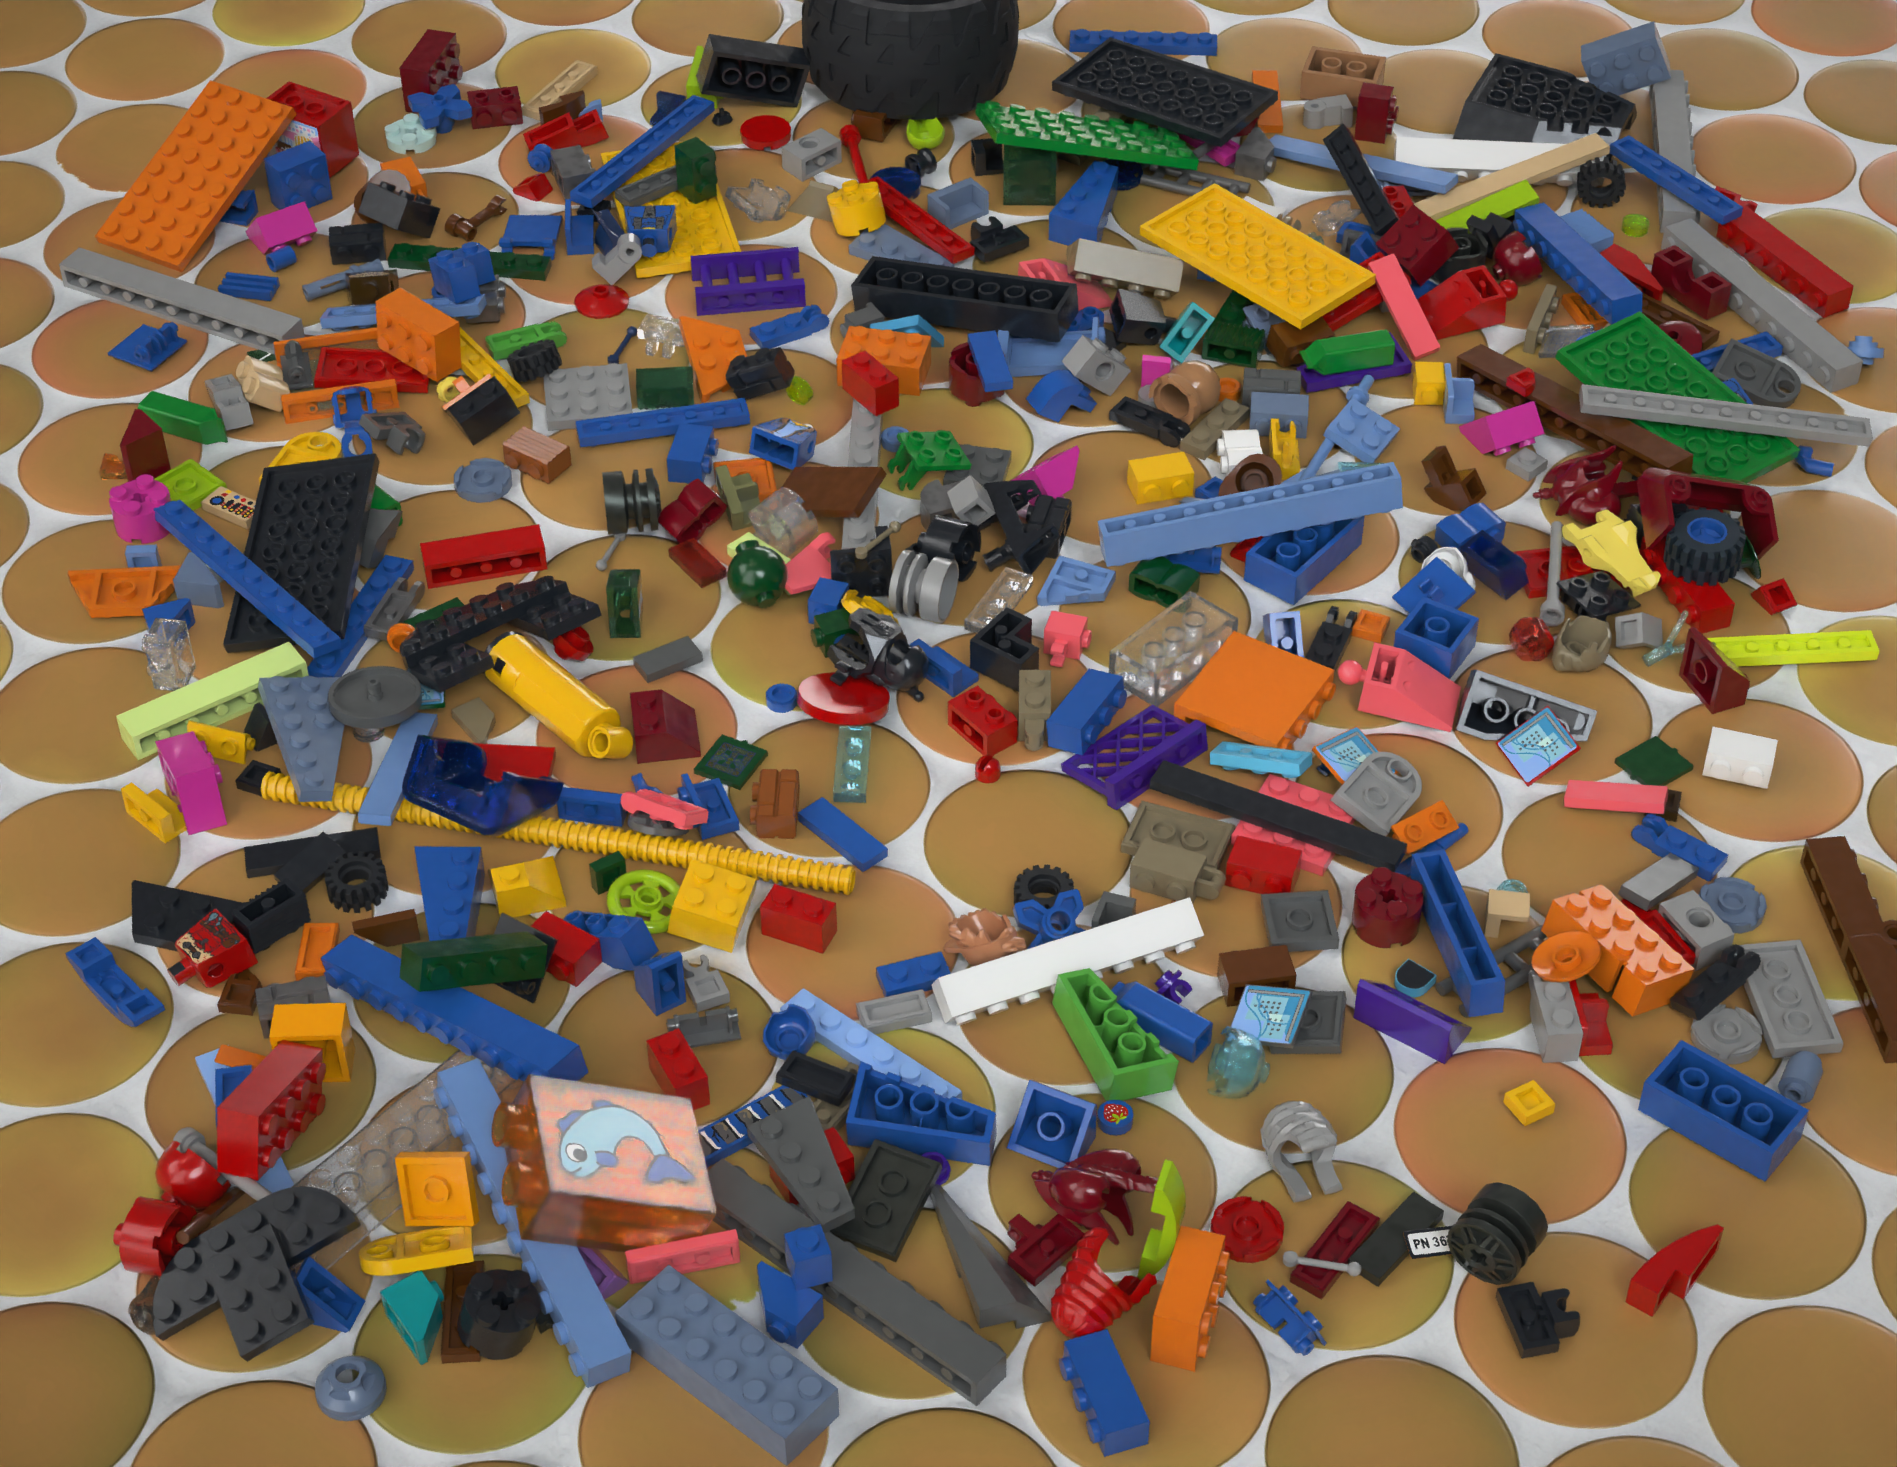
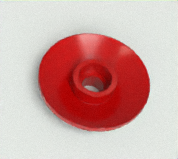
M598 284L581 290L576 295L574 302L575 308L580 314L589 318L605 319L617 316L625 311L629 305V296L625 290L618 286Z

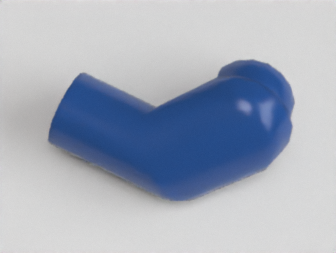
M1803 445L1798 447L1800 451L1795 461L1807 473L1827 477L1832 476L1834 463L1812 458V447Z

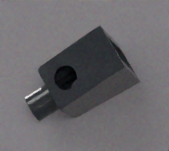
M1118 288L1109 309L1116 339L1119 342L1156 345L1162 333H1168L1177 320L1176 318L1164 315L1160 301Z

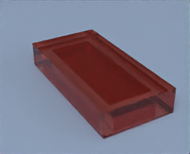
M694 538L668 549L669 557L701 588L727 577L726 568Z

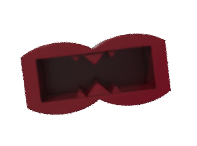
M697 478L683 488L677 500L671 502L662 510L658 523L687 549L701 538L707 527L714 524L723 515L727 505Z

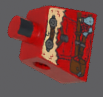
M214 909L176 940L175 947L182 960L168 968L167 971L177 986L182 985L195 976L206 988H211L227 980L230 975L238 974L254 966L258 961L247 939L217 909Z

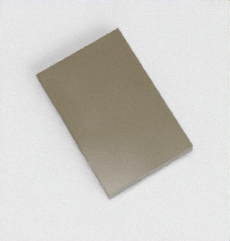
M1141 801L1121 843V852L1135 856L1143 839L1148 838L1207 855V867L1219 870L1231 843V835L1235 830V825Z

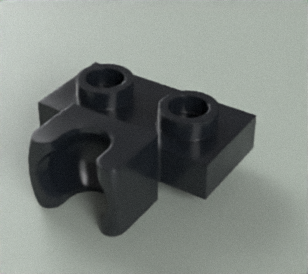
M994 216L989 217V222L991 223L989 226H982L977 222H973L971 225L972 241H970V244L975 247L974 254L984 263L1029 247V237L1016 225L1003 229V224Z
M1534 1282L1497 1288L1495 1298L1522 1359L1558 1352L1560 1346L1559 1339L1572 1337L1577 1333L1580 1326L1579 1312H1565L1566 1300L1570 1294L1568 1289L1562 1288L1542 1292L1540 1297Z

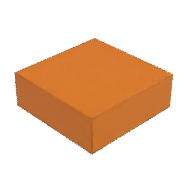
M1361 609L1352 627V636L1381 644L1390 625L1391 617Z

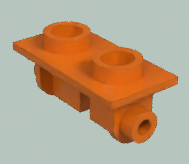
M1441 800L1392 825L1391 829L1394 832L1392 839L1407 843L1406 854L1409 855L1459 829V826L1444 801Z

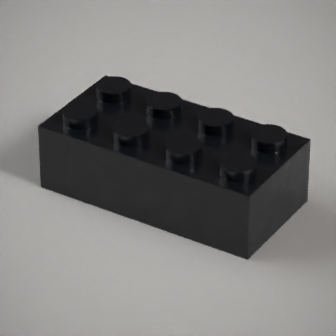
M709 34L696 78L701 94L797 108L811 66L803 48Z

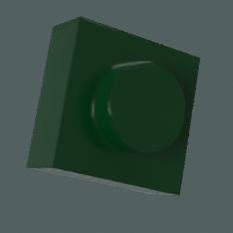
M619 851L589 864L592 888L598 895L608 891L611 884L619 876L627 873L625 858Z

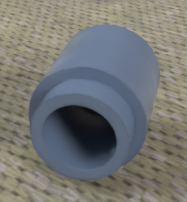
M1799 1051L1791 1056L1779 1081V1092L1795 1103L1803 1104L1810 1102L1823 1075L1821 1059L1809 1051Z

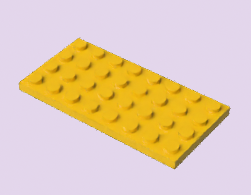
M682 142L672 144L617 189L676 165L674 145ZM622 150L600 153L602 166ZM716 184L717 196L694 204L676 190L641 205H675L677 231L670 251L657 252L653 257L641 255L640 259L633 265L637 278H651L657 275L691 271L690 256L741 252L718 184ZM613 191L611 196L619 222L624 233H627L624 205L615 198V191Z
M1215 183L1140 225L1139 235L1300 330L1375 284L1376 274Z

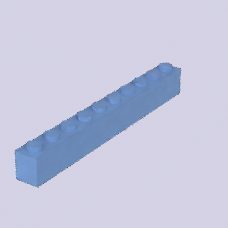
M1394 462L1099 520L1097 522L1101 552L1107 567L1123 566L1130 562L1152 560L1160 556L1182 554L1190 550L1212 548L1220 544L1242 542L1245 539L1260 536L1267 537L1290 530L1298 531L1305 527L1320 524L1328 525L1335 521L1350 518L1358 519L1375 513H1388L1392 510L1403 508L1402 482Z
M477 1058L437 1072V1088L433 1089L435 1101L440 1110L445 1108L448 1113L450 1131L454 1138L460 1137L463 1143L462 1152H470L471 1165H474L478 1172L477 1182L483 1195L489 1194L493 1202L491 1207L496 1222L499 1225L504 1224L508 1231L506 1237L512 1253H519L523 1261L522 1271L530 1276L531 1282L537 1288L541 1299V1310L544 1315L550 1314L554 1322L552 1327L558 1344L560 1346L565 1344L570 1353L568 1360L572 1372L576 1377H582L587 1388L629 1372L632 1352L480 1060Z

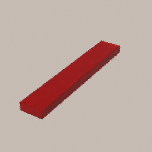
M876 176L861 182H877L885 214L952 264L974 256L975 247L880 177Z

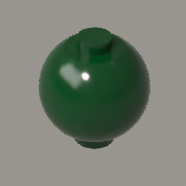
M747 540L740 543L735 549L737 554L731 560L727 571V581L731 592L738 600L750 606L767 608L774 605L776 600L783 594L788 580V570L783 558L773 549L760 546L757 540Z

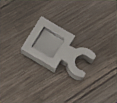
M704 954L700 955L701 966L699 967L690 966L688 960L683 961L684 976L687 978L685 979L686 989L697 1012L730 1002V993L719 970L710 971L709 959Z

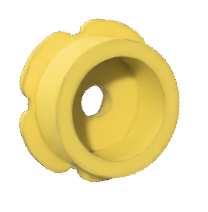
M446 377L437 385L436 391L439 393L438 398L441 401L447 403L460 394L452 381L457 379L456 377Z

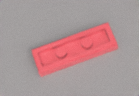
M1569 780L1564 796V807L1664 814L1668 798V786Z
M733 1229L625 1251L630 1284L651 1281L668 1265L681 1274L739 1263L740 1251L737 1231Z

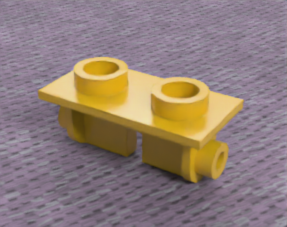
M188 721L187 733L193 731L199 741L204 740L208 752H211L214 758L245 764L246 752L248 750L252 751L255 747V739L251 738L250 734Z

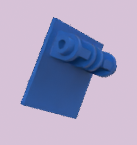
M173 322L164 323L160 329L143 324L110 350L108 355L153 371L187 343V340L178 337V326Z

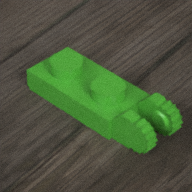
M551 321V323H537L486 336L485 342L492 358L496 361L507 359L510 354H513V351L520 350V347L528 346L529 343H537L539 340H553L557 348L566 344L567 336L561 331L562 328L558 322Z

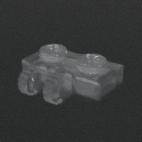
M646 314L637 329L638 339L648 340L645 352L649 356L655 355L659 342L664 343L662 357L670 359L673 355L675 345L685 347L679 327V319Z

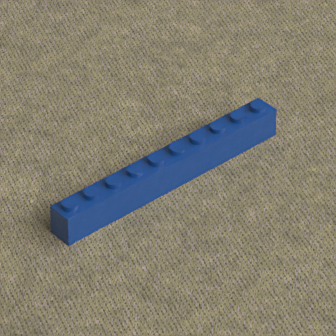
M352 934L321 957L325 968L324 976L333 988H339L349 993L353 998L361 999L371 1004L378 1011L383 1010L393 1015L400 1022L405 1021L415 1026L422 1033L427 1032L442 1043L450 1044L460 1049L467 1056L472 1055L484 1061L489 1067H496L506 1072L511 1078L515 1080L520 1079L530 1084L539 1092L543 1091L558 1098L588 1073L578 1044L461 987L419 992L400 978L401 958Z

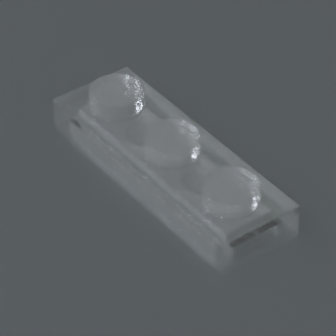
M1005 567L964 620V629L978 633L1006 607L1014 610L1032 587L1033 575Z

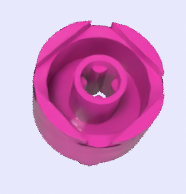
M144 474L138 476L136 480L110 489L109 504L116 533L122 540L132 543L131 539H141L142 544L152 543L166 537L170 533L155 520V511L153 510L171 501L169 490L163 483L154 480L151 475Z

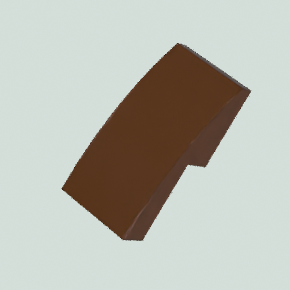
M584 91L559 96L560 102L539 107L541 125L568 112L573 120L578 118L579 113L586 108Z

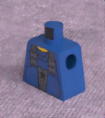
M675 205L624 206L626 232L633 233L639 237L643 256L653 257L657 252L670 251L677 231Z

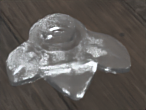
M1340 200L1331 204L1327 211L1316 213L1312 218V222L1323 236H1331L1340 230L1341 224L1352 221L1362 211L1361 209H1350L1351 203L1349 200Z

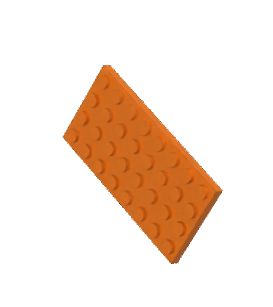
M210 80L95 235V238L101 244L183 272L296 116L294 108Z

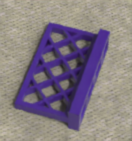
M1151 705L1098 739L1094 744H1091L1083 755L1075 754L1061 763L1062 772L1107 796V805L1118 810L1150 789V780L1163 760L1184 766L1207 751L1206 724L1197 719L1188 724L1170 713ZM1151 718H1155L1162 722L1144 724ZM1162 732V736L1143 737L1145 733ZM1166 732H1176L1171 736H1166ZM1139 734V738L1121 739L1125 735ZM1155 746L1148 751H1143V747ZM1139 747V751L1121 752V748ZM1104 749H1116L1115 753H1099ZM1132 761L1126 766H1120L1121 762ZM1116 762V766L1098 767V763ZM1081 764H1093V768H1078V766ZM1107 776H1109L1108 778L1105 779V782H1103V781H1101L1100 779L1097 778V777H1107Z

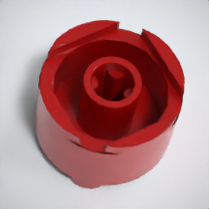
M142 1196L138 1197L128 1212L124 1223H120L116 1227L113 1236L114 1244L119 1246L120 1258L124 1269L160 1278L171 1259L185 1246L177 1241L176 1234L191 1222L192 1217L197 1214L196 1210L193 1207L180 1203Z

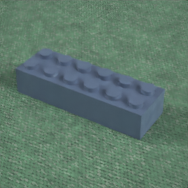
M670 1265L665 1267L615 1312L616 1323L630 1349L786 1466L839 1416V1397L836 1386Z

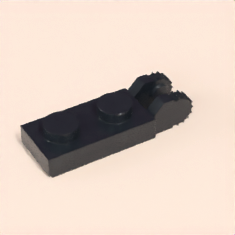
M1126 396L1109 411L1110 420L1156 439L1159 438L1164 445L1173 448L1177 447L1180 444L1181 438H1184L1191 431L1187 423L1173 417V415Z
M1331 606L1326 621L1322 622L1305 658L1336 671L1352 638V627L1358 613L1350 611L1343 627L1335 624L1339 617V607Z
M1733 944L1730 948L1723 951L1720 961L1714 962L1670 999L1672 1009L1700 1021L1746 983V979L1759 969V965H1761L1760 955L1753 951H1749L1745 955L1743 947Z

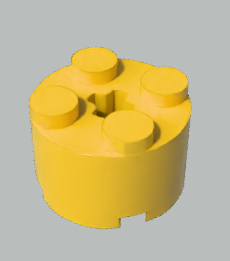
M849 180L844 182L842 188L837 192L827 195L834 227L839 235L857 236L860 235L859 230L868 228V232H872L886 222L885 209L877 182L858 184L856 180Z

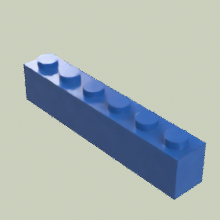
M1445 849L1412 854L1411 879L1420 882L1423 887L1422 913L1468 1016L1476 1017L1502 1013L1505 979Z

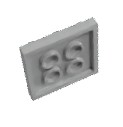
M627 363L567 369L558 368L550 374H544L548 431L576 429L575 421L633 413Z

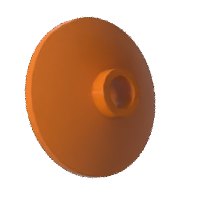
M1580 931L1559 933L1549 937L1536 948L1531 960L1534 972L1546 981H1572L1586 975L1597 965L1601 957V948L1597 939L1588 933Z

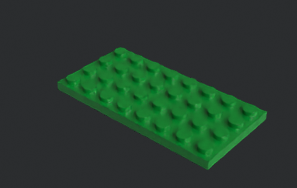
M986 101L985 104L977 103L976 115L997 144L1197 170L1198 158L1176 132H1171L1159 126L1158 128L1149 127L1147 123L1140 121L1127 124L1118 118H1109V121L1100 120L1098 116L1086 114L1084 117H1076L1074 113L1060 111V114L1050 113V110L1045 108H1035V111L1026 110L1024 106L1017 104L1004 107L994 101Z
M1640 311L1559 349L1555 357L1556 360L1585 385L1747 404ZM1625 418L1692 453V473L1734 479L1749 483L1797 458L1800 451L1787 437Z

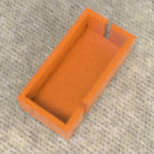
M1602 884L1579 892V895L1572 893L1553 899L1541 929L1548 938L1568 931L1585 932L1595 937L1601 948V957L1597 965L1587 975L1603 990L1610 992L1623 965L1624 968L1612 998L1632 1017L1670 1004V999L1688 985L1694 968L1678 952L1673 950L1655 931L1651 930L1632 910L1628 909Z

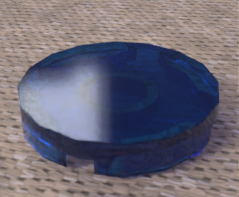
M889 167L877 171L871 177H880L907 198L913 196V199H915L921 192L920 176L907 168Z

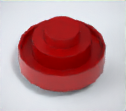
M581 626L552 639L555 653L564 660L584 661L592 654L594 649L589 634Z

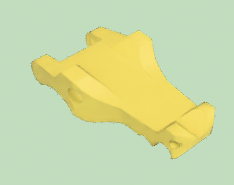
M1605 509L1596 513L1597 524L1582 530L1574 523L1562 526L1563 537L1577 547L1583 562L1593 569L1610 572L1622 583L1624 588L1629 587L1632 590V596H1638L1657 587L1661 574L1658 571L1652 572L1640 555L1636 540L1637 527L1631 520L1624 522Z

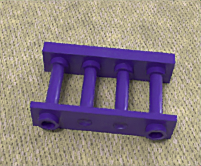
M798 247L690 256L692 281L702 282V287H695L697 316L806 307L804 278L794 279L793 273L800 272ZM782 274L783 280L767 281L766 275ZM739 277H756V282L740 283ZM729 279L728 285L713 286L712 280Z

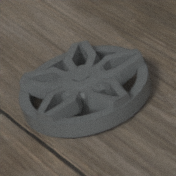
M642 811L628 816V826L641 833L656 836H680L689 832V830L675 828L673 826L674 823L670 821L653 820L649 818L650 814Z

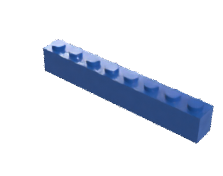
M1543 202L1515 209V220L1512 223L1515 230L1519 231L1526 238L1523 242L1527 247L1532 246L1538 257L1548 264L1563 281L1568 283L1606 321L1612 325L1639 311L1642 312L1643 293L1549 206Z

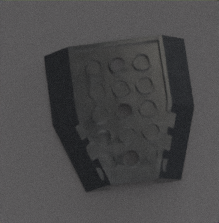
M1495 53L1464 103L1453 139L1568 144L1597 133L1610 146L1611 143L1619 140L1624 129L1630 130L1637 117V111L1634 103L1609 91L1606 93L1590 82L1585 83L1569 72ZM1612 154L1606 155V157H1609V163L1615 157Z

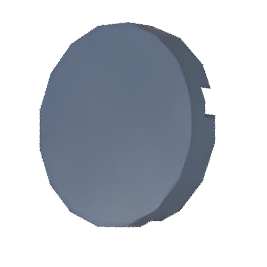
M490 458L475 459L470 461V465L466 467L462 465L455 472V491L459 497L476 503L500 499L512 487L511 470L509 467H504V463L499 460Z
M1734 877L1714 879V883L1703 885L1699 893L1701 899L1706 901L1715 914L1730 926L1733 933L1742 934L1753 931L1761 925L1767 909L1764 895L1762 893L1759 895L1754 890V885Z

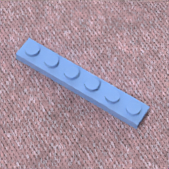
M806 989L800 990L780 1008V1012L786 1010L789 1004L805 1008L816 1027L815 1040L848 1062L859 1066L860 1061L872 1065L873 1070L886 1075L888 1072L902 1077V1081L921 1087V1085L935 1089L936 1094L949 1099L952 1096L962 1099V1091Z

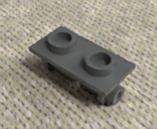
M288 341L284 347L285 355L280 356L283 381L288 384L289 390H302L313 387L308 352L302 353L301 345L297 341Z
M725 1006V1008L705 1011L706 1016L699 1017L698 1012L678 1016L675 1014L673 1019H667L668 1032L679 1028L691 1048L741 1040L737 1008L730 1009L729 1006Z

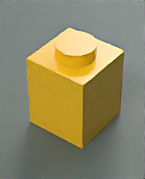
M1415 362L1412 382L1414 405H1443L1446 384L1443 362Z

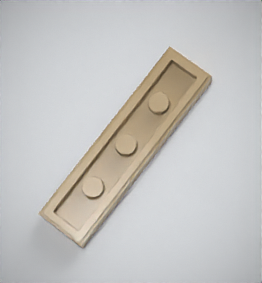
M576 60L521 107L522 115L540 121L539 107L560 102L559 96L578 92L598 74L597 66Z

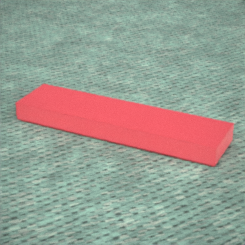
M1393 253L1370 262L1368 269L1376 274L1375 283L1413 360L1415 361L1438 352L1440 345L1395 254Z

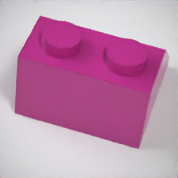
M304 201L255 218L247 229L246 234L264 255L295 243L298 247L310 243L312 237L317 232V228Z
M1534 401L1459 426L1460 432L1482 454L1493 451L1495 456L1511 451L1510 445L1518 443L1519 448L1536 443L1534 437L1545 434Z

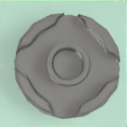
M1719 1004L1700 1021L1694 1019L1690 1030L1691 1041L1697 1049L1725 1064H1740L1749 1061L1757 1055L1762 1043V1026L1757 1019L1745 1009L1735 1006V1010L1726 1008V1004Z

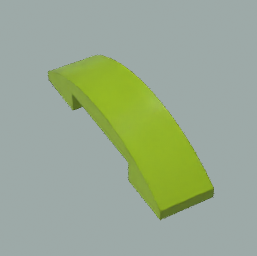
M1166 1159L1155 1188L1151 1212L1165 1216L1163 1230L1150 1229L1137 1276L1140 1280L1147 1273L1155 1275L1165 1266L1173 1252L1185 1215L1186 1195L1182 1178L1173 1161Z

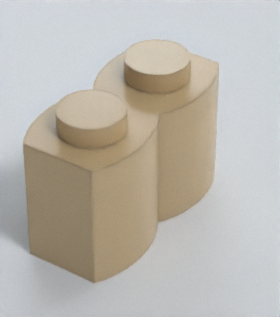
M246 356L236 369V376L238 377L239 384L242 386L246 400L281 412L283 408L281 395L290 394L288 384L283 381L281 368Z

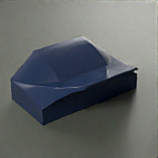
M592 209L599 224L595 234V244L605 256L617 245L619 237L625 233L608 209L599 212Z

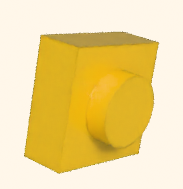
M1535 1080L1512 1089L1504 1095L1503 1103L1524 1126L1554 1113V1101Z

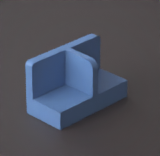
M1444 363L1446 384L1443 411L1445 424H1466L1472 422L1475 418L1473 404L1474 380L1471 378H1452L1451 364Z

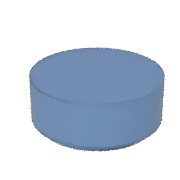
M899 426L885 429L881 434L882 447L887 451L897 452L901 445L897 439V434L909 431Z

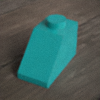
M1189 302L1159 347L1177 361L1183 363L1215 318L1196 303Z
M417 1271L381 1290L380 1293L385 1315L420 1365L428 1362L443 1320L440 1302L444 1301V1295L435 1280L429 1282L422 1271Z

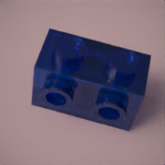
M1481 530L1460 547V551L1467 562L1468 572H1471L1472 575L1505 600L1529 583L1525 571L1527 565L1524 560L1484 530Z

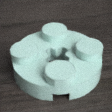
M414 113L406 114L403 119L384 128L387 146L396 153L406 154V150H415V154L422 153L431 149L436 144V127L425 129L420 123L418 115Z

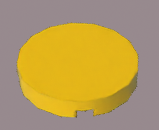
M847 590L841 599L843 607L850 614L859 608H868L877 614L890 615L892 618L894 616L890 609L876 599L864 595L863 599L858 597L857 590Z

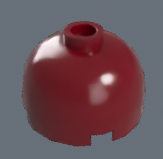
M1519 231L1511 232L1498 242L1493 251V262L1495 265L1491 268L1498 280L1510 279L1517 286H1526L1542 278L1540 273L1543 272V269L1533 247L1527 248L1522 241L1526 240V238Z

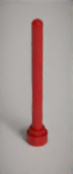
M845 125L839 132L840 140L849 149L858 183L868 180L858 147L861 135L858 127L855 125Z

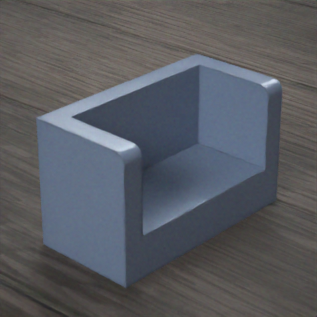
M971 177L927 195L928 213L949 229L989 214V192Z

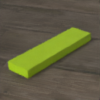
M1525 179L1435 221L1445 229H1468L1466 222L1471 215L1485 220L1490 212L1500 217L1508 218L1515 214V209L1538 204L1539 196Z

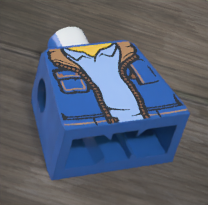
M778 418L755 425L752 428L749 453L793 470L795 467H801L813 457L817 431L810 424H801L788 418Z

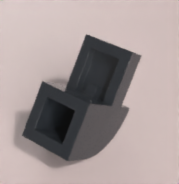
M1490 212L1485 220L1471 215L1466 222L1472 235L1475 236L1477 232L1486 239V257L1492 260L1493 251L1498 242L1506 235L1516 231L1511 221Z

